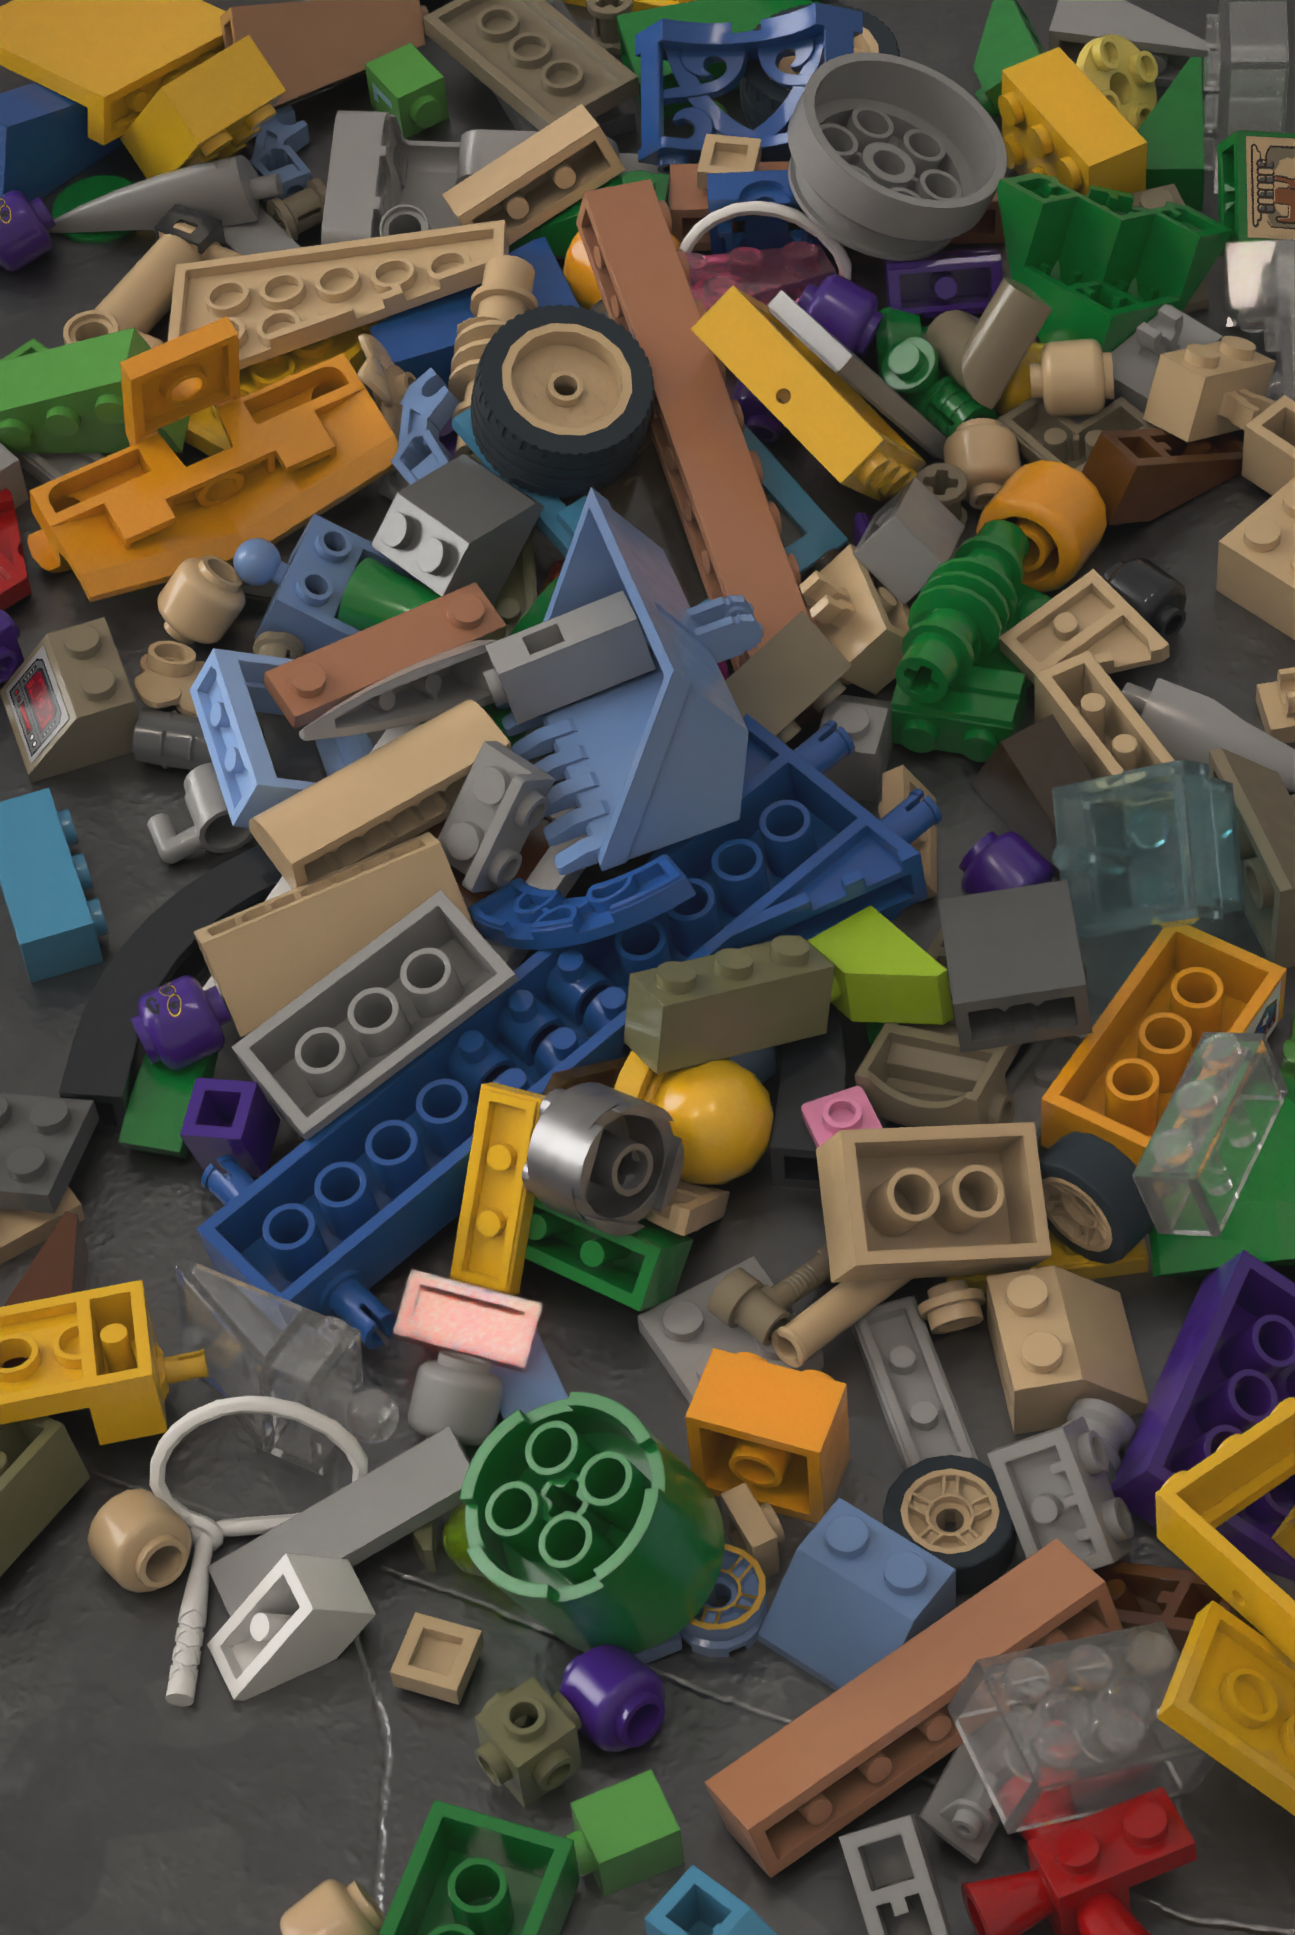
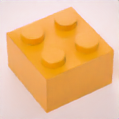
M713 1348L685 1416L691 1470L705 1483L714 1496L721 1497V1493L746 1482L759 1506L768 1502L775 1513L817 1524L832 1507L850 1460L847 1384L835 1381L831 1376L817 1370L798 1371L772 1364L754 1353L738 1352L735 1354Z

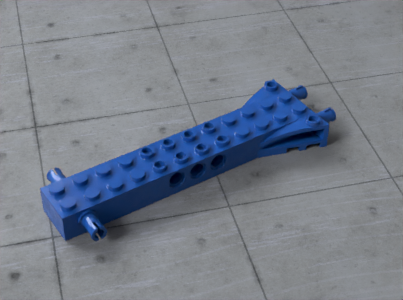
M746 713L743 720L749 734L740 820L657 849L647 861L649 863L659 856L667 854L687 877L696 895L651 920L605 938L568 947L537 951L513 971L518 978L517 982L310 1139L303 1141L257 1180L253 1179L232 1155L226 1154L216 1158L218 1164L227 1173L223 1176L210 1163L202 1175L201 1183L208 1192L213 1193L225 1206L196 1228L215 1270L296 1350L336 1316L361 1338V1342L368 1349L381 1347L384 1343L374 1332L375 1329L378 1328L390 1340L398 1329L399 1317L383 1305L369 1289L460 1214L481 1084L494 1082L542 1095H547L554 1089L561 1088L567 1090L575 1085L589 1082L600 1083L613 1088L626 1059L632 1051L623 1042L631 973L657 968L665 962H683L713 955L717 951L726 948L739 949L769 942L782 935H801L807 941L870 905L889 921L895 920L904 908L928 898L921 854L910 844L930 827L935 826L942 820L941 812L932 798L927 795L920 802V799L924 797V792L916 788L909 793L906 799L879 820L823 775L844 757L849 756L855 751L851 737L842 726L837 728V722L829 719L823 724L821 729L793 751Z

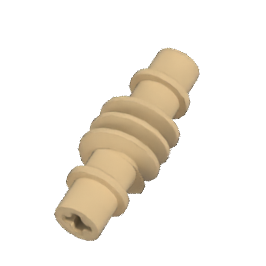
M501 255L488 260L485 264L482 286L478 287L471 296L470 310L474 318H468L457 325V337L455 338L448 390L460 403L454 410L452 422L455 416L470 408L478 363L494 333L502 325H505L508 320L514 319L516 315L539 307L537 299L532 294L535 270L529 262L522 258ZM458 435L455 458L462 454H475Z

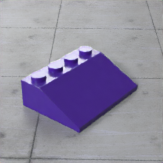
M1242 1250L1204 1277L1111 1485L1115 1498L1120 1497L1127 1505L1129 1511L1157 1528L1155 1492L1160 1490L1172 1475L1179 1471H1188L1215 1453L1221 1443L1234 1434H1243L1268 1417L1280 1402L1287 1398L1295 1397L1294 1282L1245 1250ZM1295 1474L1215 1528L1258 1568L1295 1581V1560L1271 1537L1295 1505Z

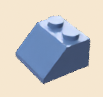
M839 1497L797 1547L758 1632V1641L837 1691L956 1608V1569Z

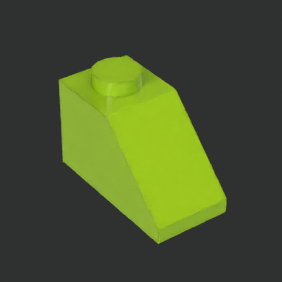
M871 905L807 940L835 966L830 1003L852 1022L944 1025L954 1019L948 970Z

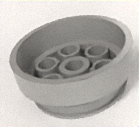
M868 52L851 53L825 62L810 76L788 125V144L791 152L788 164V179L791 191L799 206L814 224L833 239L853 250L876 258L894 261H913L924 259L940 252L953 237L972 229L981 220L997 191L1000 179L1004 178L1006 172L1007 154L1002 135L984 107L964 88L943 74L915 61L894 55Z

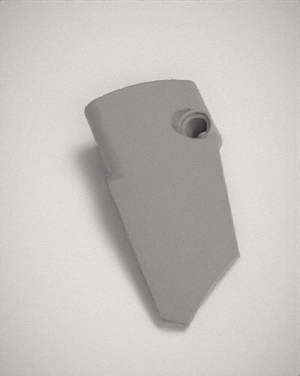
M339 110L334 123L322 221L321 245L461 226L442 194L539 131L478 129L467 131L461 135V142L412 141L403 137L396 115H390L389 112ZM607 137L626 169L623 172L644 170L653 174H664L657 170V165L639 163L638 154L619 153L616 142ZM669 174V210H670V174ZM555 256L556 259H565V257Z

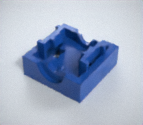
M788 170L707 174L709 214L732 203L749 201L774 202L798 209L805 214L791 191ZM738 216L717 224L710 229L713 273L716 271L723 272L734 283H744L745 276H758L760 270L768 267L777 269L780 275L793 274L794 280L825 279L824 247L822 242L814 235L807 236V234L811 233L803 228L788 230V221L770 216ZM744 221L745 232L732 233V222Z

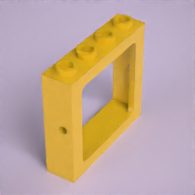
M732 285L691 330L840 484L886 504L908 482L916 477L917 472L926 462L854 388L838 376L769 312L770 308Z
M1290 1397L1280 1402L1268 1417L1243 1434H1234L1221 1443L1215 1453L1188 1471H1179L1172 1475L1163 1484L1161 1489L1155 1492L1157 1538L1295 1664V1600L1215 1529L1295 1474V1397Z

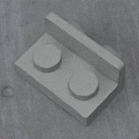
M498 741L483 742L438 837L449 864L466 875L462 886L472 893L498 890L514 878L522 862V856L519 853L530 831L544 818L549 805L547 795L555 781L554 777Z
M1083 1416L1070 1420L1058 1428L996 1448L987 1454L1026 1559L1056 1538L1092 1570L1115 1563L1133 1549L1131 1538L1134 1535V1525L1130 1511L1120 1497L1115 1498L1105 1472L1109 1466L1105 1445L1096 1431L1089 1430Z

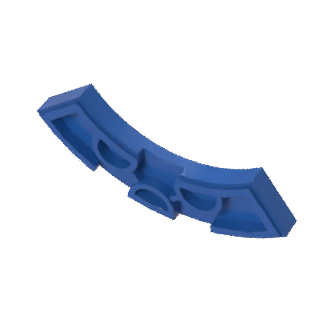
M663 854L635 870L592 885L588 889L586 896L564 898L558 890L539 889L527 884L521 877L515 878L505 886L468 907V912L476 929L494 943L510 948L543 950L583 944L622 932L675 908L694 897L696 893L684 873L667 854Z

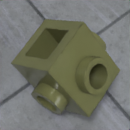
M533 1676L515 1689L506 1688L496 1693L484 1705L481 1713L474 1717L480 1747L474 1751L477 1761L489 1779L499 1787L504 1784L525 1809L583 1768L577 1731L582 1728L579 1716L561 1693L556 1692L550 1697Z

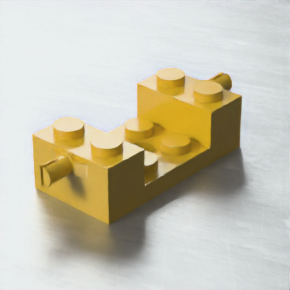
M143 1280L0 1307V1425L89 1408L100 1445L166 1433L168 1429L165 1399L169 1392V1384L203 1377L209 1378V1368L204 1348L198 1351L164 1357L163 1351L158 1346L157 1333ZM28 1358L19 1366L3 1368L4 1363L10 1359Z

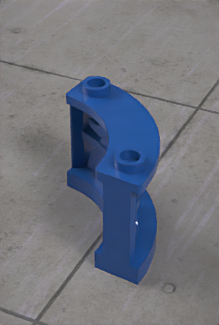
M815 2L788 14L761 19V30L732 33L731 22L700 23L665 18L635 35V56L641 57V149L638 150V162L657 165V170L664 174H670V164H699L706 134L716 135V132L726 136L761 139L762 156L760 162L789 161L791 152L788 144V132L785 131L788 129L790 118L810 76L823 62L825 63L838 56L854 53V37L863 33V13L861 11ZM796 56L794 62L789 66L792 71L800 72V74H788L780 71L779 64L782 58ZM663 60L669 62L680 87L663 89ZM748 61H760L762 68L774 83L791 90L775 113L754 130L732 119L711 99L722 96L737 86L745 74ZM710 63H726L727 69L723 76L714 80V76L707 71L708 65ZM699 80H702V81L714 80V81L701 84V82H700ZM690 102L693 107L678 111L674 115L672 122L676 127L684 124L693 125L695 129L693 135L687 139L664 136V105Z

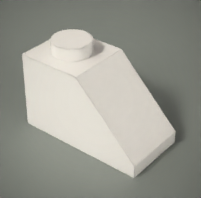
M286 1553L209 1641L207 1646L233 1700L245 1701L336 1660L376 1613L348 1559Z

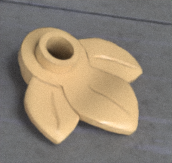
M368 334L359 335V342L367 360L361 366L358 378L372 389L380 412L399 442L403 408L400 403L408 387L417 379L411 372H404L399 366L395 365L387 350L375 337Z
M174 641L155 642L149 646L148 653L140 660V674L134 680V692L140 701L152 708L160 709L175 705L182 715L198 717L189 690L205 662L195 661V651L185 644Z

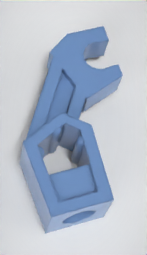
M290 105L276 109L277 114L260 126L262 131L256 136L253 157L249 160L259 177L276 173L280 175L283 184V194L275 197L281 200L306 188L307 181L312 179L311 171L296 154L299 149L310 142L308 125L304 120L296 123L295 111ZM273 197L264 198V199H261V200L266 204L267 200H269V199H271V198H273Z
M432 368L427 370L408 387L400 403L403 408L398 451L391 460V463L410 485L454 459L447 448L439 441V431H441L453 415L456 406L460 402L447 389L446 383Z

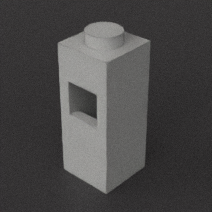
M622 590L485 645L493 668L483 672L496 707L508 703L518 725L656 668L638 618Z

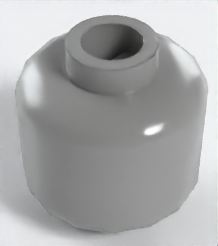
M439 1351L437 1360L421 1364L417 1370L408 1410V1423L410 1427L416 1432L427 1436L426 1439L450 1426L464 1451H466L467 1446L481 1445L496 1427L503 1396V1383L501 1379L491 1373L492 1362L464 1353Z

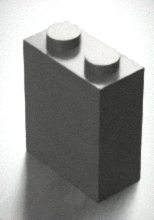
M1068 879L938 899L961 1053L1093 1033L1087 986Z

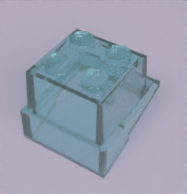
M1188 760L1171 761L1122 771L1121 774L1052 788L1057 847L1053 851L1052 861L1056 868L1060 869V880L1068 879L1078 940L1224 920L1223 914L1245 911L1233 783L1210 777L1209 764Z

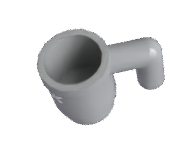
M212 762L197 766L189 772L184 780V790L186 792L184 800L194 822L192 827L177 834L170 816L164 813L152 816L147 823L160 858L168 864L177 863L203 848L215 853L231 852L241 848L253 838L249 828L232 826Z

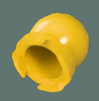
M633 1051L630 1052L619 1073L614 1089L661 1107L672 1117L674 1122L669 1121L673 1135L681 1138L684 1150L681 1179L690 1184L722 1186L752 1171L769 1148L774 1117L769 1092L753 1072L729 1058H724L657 1075Z

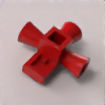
M1039 1768L1029 1771L1012 1781L1004 1789L998 1801L1000 1813L1027 1841L1030 1871L962 1883L961 1893L976 1935H1021L1045 1918H1047L1055 1935H1152L1131 1913L1129 1887L1197 1860L1196 1841L1163 1786L1077 1821L1063 1773L1055 1768Z

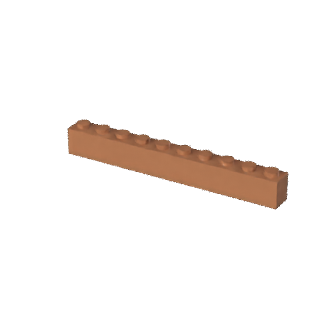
M651 179L585 191L576 225L609 318L615 320L618 325L621 324L627 332L633 335V338L639 342V346L645 351V356L649 360V366L652 368L654 403L648 429L709 601L719 597L726 598L728 594L730 596H740L743 594L744 598L748 603H751L754 609V618L757 622L761 623L764 629L762 631L764 636L761 637L762 643H758L757 648L754 647L751 651L745 650L744 654L730 659L733 669L736 671L801 611L818 628L819 622L813 619L809 610L812 606H805L799 590V585L801 584L799 566L795 556L792 553L786 554L780 538L782 532L780 513L773 501L767 502L764 494L761 461L755 450L749 451L743 436L745 424L742 408L736 399L730 400L725 386V364L691 330L706 313V309L701 299L693 298L688 284L690 280L688 260L682 249L676 250L672 240V220L667 203L664 200L658 201ZM810 705L794 721L800 725L822 720L825 708L818 713Z

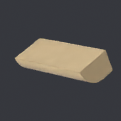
M467 699L249 820L250 832L293 890L406 842L447 819L483 742L498 741L512 750L511 742L478 703Z
M427 832L196 930L193 933L239 1036L243 1037L251 1033L438 891L442 890L472 925L473 922L441 842L430 832Z

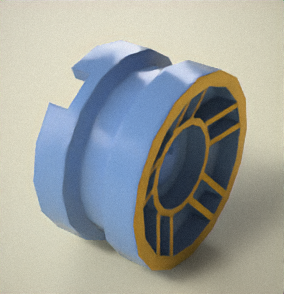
M724 1544L722 1566L710 1596L696 1616L679 1631L681 1638L692 1646V1652L710 1658L729 1657L730 1651L743 1646L748 1650L758 1640V1632L768 1613L766 1577L759 1562L744 1549ZM718 1596L726 1597L727 1604L725 1606L716 1608L710 1606L717 1602Z

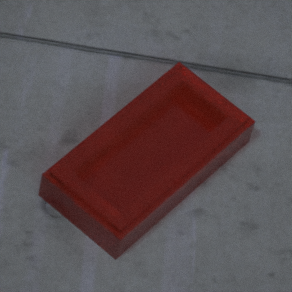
M411 1269L394 1326L393 1338L439 1351H453L480 1357L492 1362L493 1365L525 1373L543 1303Z

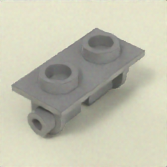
M1014 1708L1009 1714L999 1716L989 1726L957 1747L917 1819L975 1864L979 1862L1003 1816L998 1809V1801L1002 1792L1012 1781L1025 1774L1037 1751L1034 1747L1037 1740V1732L1034 1729L1037 1724L1035 1718L1023 1709Z

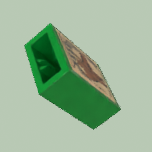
M1237 130L1217 144L1219 223L1233 230L1229 242L1219 256L1295 259V133Z

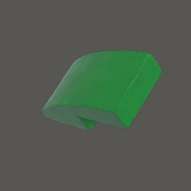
M219 1052L179 1071L169 1070L162 1061L152 1065L146 1053L130 1096L118 1142L126 1149L187 1158L189 1148L181 1138L180 1132L196 1077L213 1079Z

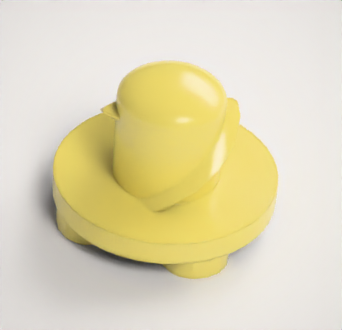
M1115 34L1095 38L1083 47L1076 65L1137 131L1157 104L1155 80L1158 76V65L1154 56L1147 50L1140 51L1131 41Z

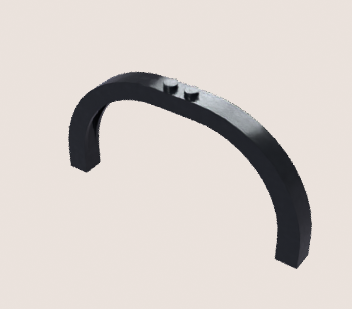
M260 845L214 867L173 895L131 935L101 975L83 1010L59 1090L60 1098L94 1101L100 1117L94 1132L121 1133L130 1096L146 1054L130 1019L139 1015L137 1009L139 998L143 994L185 975L193 976L200 983L210 971L193 932L264 902L281 879V873ZM654 851L629 859L624 864L604 871L601 870L599 863L586 867L565 898L586 896L588 889L592 885L621 876L645 865ZM830 1003L826 1034L776 1046L781 1062V1073L770 1146L774 1186L820 1189L816 1157L817 1147L802 1118L801 1106L809 1101L847 1089L843 1032L837 1009L832 1003Z

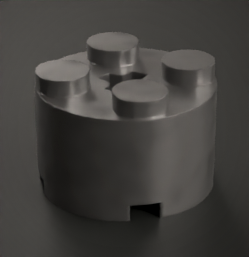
M589 1082L575 1085L567 1090L561 1088L554 1089L546 1095L540 1105V1119L533 1131L527 1162L522 1171L523 1185L527 1191L534 1193L539 1201L549 1209L610 1235L624 1236L633 1234L645 1227L638 1222L646 1217L652 1209L662 1212L671 1201L683 1168L684 1150L682 1140L673 1135L669 1121L674 1122V1120L663 1108L604 1084Z

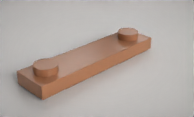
M474 582L268 670L264 673V686L293 729H297L313 722L364 688L401 669L471 641H498L503 639L506 635L507 625L478 584Z

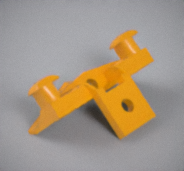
M228 316L120 362L125 432L130 446L29 490L31 510L42 529L29 534L27 544L31 556L44 570L50 573H60L72 569L90 603L166 583L178 566L188 558H203L205 555H212L226 561L230 565H234L235 552L243 542L253 538H261L275 545L308 524L313 514L318 516L324 514L393 470L395 466L391 463V460L398 451L399 442L344 353L240 398L238 332ZM213 405L231 447L186 467L159 434L158 429Z

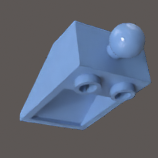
M313 514L287 563L281 561L279 551L271 542L261 538H253L243 542L237 548L233 560L236 574L245 583L253 586H262L272 582L277 585L254 638H257L259 634L266 631L288 632L303 642L306 654L360 631L338 620V615L347 583L356 567L365 558L372 557L397 573L421 584L423 583L371 546V541L316 514Z

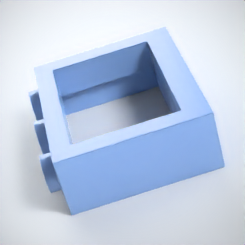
M213 648L189 691L232 826L249 828V820L316 783L277 778L256 716V712L284 715L264 686V673L294 659ZM367 733L315 740L327 776L369 754L373 749L372 740L368 737Z

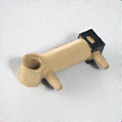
M175 204L154 227L157 242L94 310L76 314L67 321L63 328L65 345L133 327L151 348L163 344L162 340L150 336L148 333L171 309L176 264L242 256L239 252L226 247L222 220Z

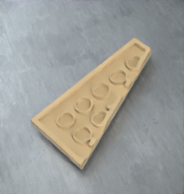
M505 220L176 264L168 341L228 316L238 332L239 370L481 284L485 264L488 260L496 256L509 255V234Z

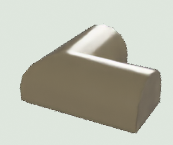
M1004 277L980 319L960 310L946 311L937 316L929 325L925 340L935 348L938 354L939 366L973 399L992 410L1005 391L1052 308L1029 287Z
M1123 396L1105 406L1099 414L1091 415L1078 424L1070 417H1051L1044 408L1043 398H1030L996 419L1001 426H1005L1015 434L1019 445L1020 457L1027 463L1039 460L1062 462L1082 472L1102 431L1159 428L1143 420L1144 414Z

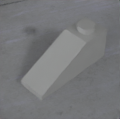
M1058 0L1049 28V51L1060 47L1076 64L1081 50L1089 41L1104 35H1119L1131 41L1140 51L1147 50L1154 56L1158 65V76L1155 80V86L1168 88L1190 57H1202V91L1208 93L1210 87L1212 43L1126 0Z
M916 1813L839 1837L869 1935H952Z

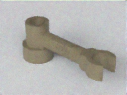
M827 1242L817 1249L812 1259L772 1287L767 1284L764 1286V1284L743 1268L734 1269L721 1280L712 1293L708 1303L709 1312L730 1328L740 1326L763 1345H771L772 1333L790 1322L791 1314L786 1309L823 1283L831 1282Z

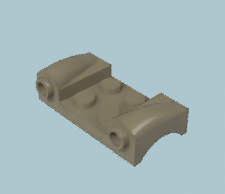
M941 928L927 953L948 970ZM1083 963L1085 980L1087 981V967ZM954 1008V1019L944 1025L885 1023L855 1073L856 1086H861L864 1089L877 1117L906 1127L1012 1123L1015 1101L1013 1095L1008 1094L1005 1074L1022 1044L961 1053Z

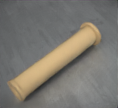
M913 1278L840 1282L795 1316L790 1322L772 1333L771 1343L775 1352L787 1365L795 1368L800 1367L815 1352L822 1349Z

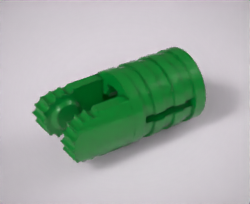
M940 366L936 381L926 391L919 394L899 392L904 399H907L910 405L921 413L946 438L953 434L961 423L970 419H997V413L994 409L991 410L978 403Z

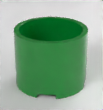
M570 1392L568 1399L547 1403L526 1414L518 1409L504 1419L487 1436L474 1455L463 1481L460 1500L466 1504L465 1528L470 1547L467 1549V1552L474 1564L491 1582L559 1639L580 1651L587 1652L591 1648L611 1644L623 1647L634 1654L663 1643L678 1633L696 1616L710 1596L718 1579L723 1562L725 1535L721 1512L711 1491L629 1409L608 1397L586 1392Z

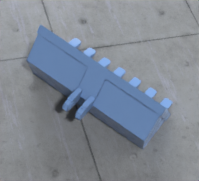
M592 487L588 493L543 622L623 590L638 618L656 669L518 725L512 712L502 719L507 736H514L544 725V727L538 728L512 746L513 752L527 761L555 751L554 754L548 755L534 764L554 777V782L566 779V781L560 782L550 789L547 795L549 805L544 817L574 806L577 807L544 827L543 832L548 845L555 846L580 836L588 835V837L577 841L554 857L560 875H566L599 863L601 870L604 871L624 864L629 859L740 820L749 731L717 663L742 655L745 650L751 651L752 648H757V644L762 643L761 637L764 636L762 632L764 629L761 623L757 622L754 618V609L751 603H748L744 598L743 594L740 596H730L728 594L726 598L719 597L690 607L664 550L614 511L609 501ZM506 703L496 708L503 710L509 708V705Z

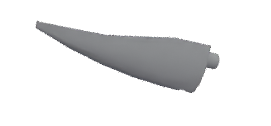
M237 155L160 174L112 191L53 219L56 226L49 229L48 232L78 233L155 230L154 227L175 204L222 220L223 227L255 222L259 218V199L282 195L283 184L278 173L259 177L249 160L243 155Z
M497 640L471 641L401 669L336 705L300 730L299 736L305 741L363 734L427 722L467 699L475 701L481 707L492 704L494 700L483 672L492 669L493 665L485 645Z
M1157 678L1152 691L1127 682L1124 686L1122 694L1133 708L1141 713V718L1182 770L1208 776L1209 751L1223 748L1278 772L1287 791L1295 792V749L1241 719L1215 699L1161 678Z

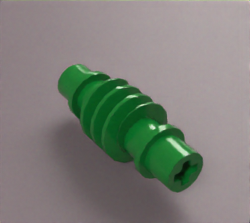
M992 520L985 523L976 536L965 540L955 552L954 558L937 566L929 576L926 585L921 589L918 598L912 604L908 617L909 631L903 638L901 648L903 657L896 667L895 673L898 686L911 699L922 703H933L941 700L951 685L961 682L968 675L972 666L980 660L981 656L992 651L998 644L1001 634L1008 627V622L1016 613L1018 603L1016 590L1020 587L1023 580V562L1028 555L1030 547L1027 536L1014 523L1006 520Z

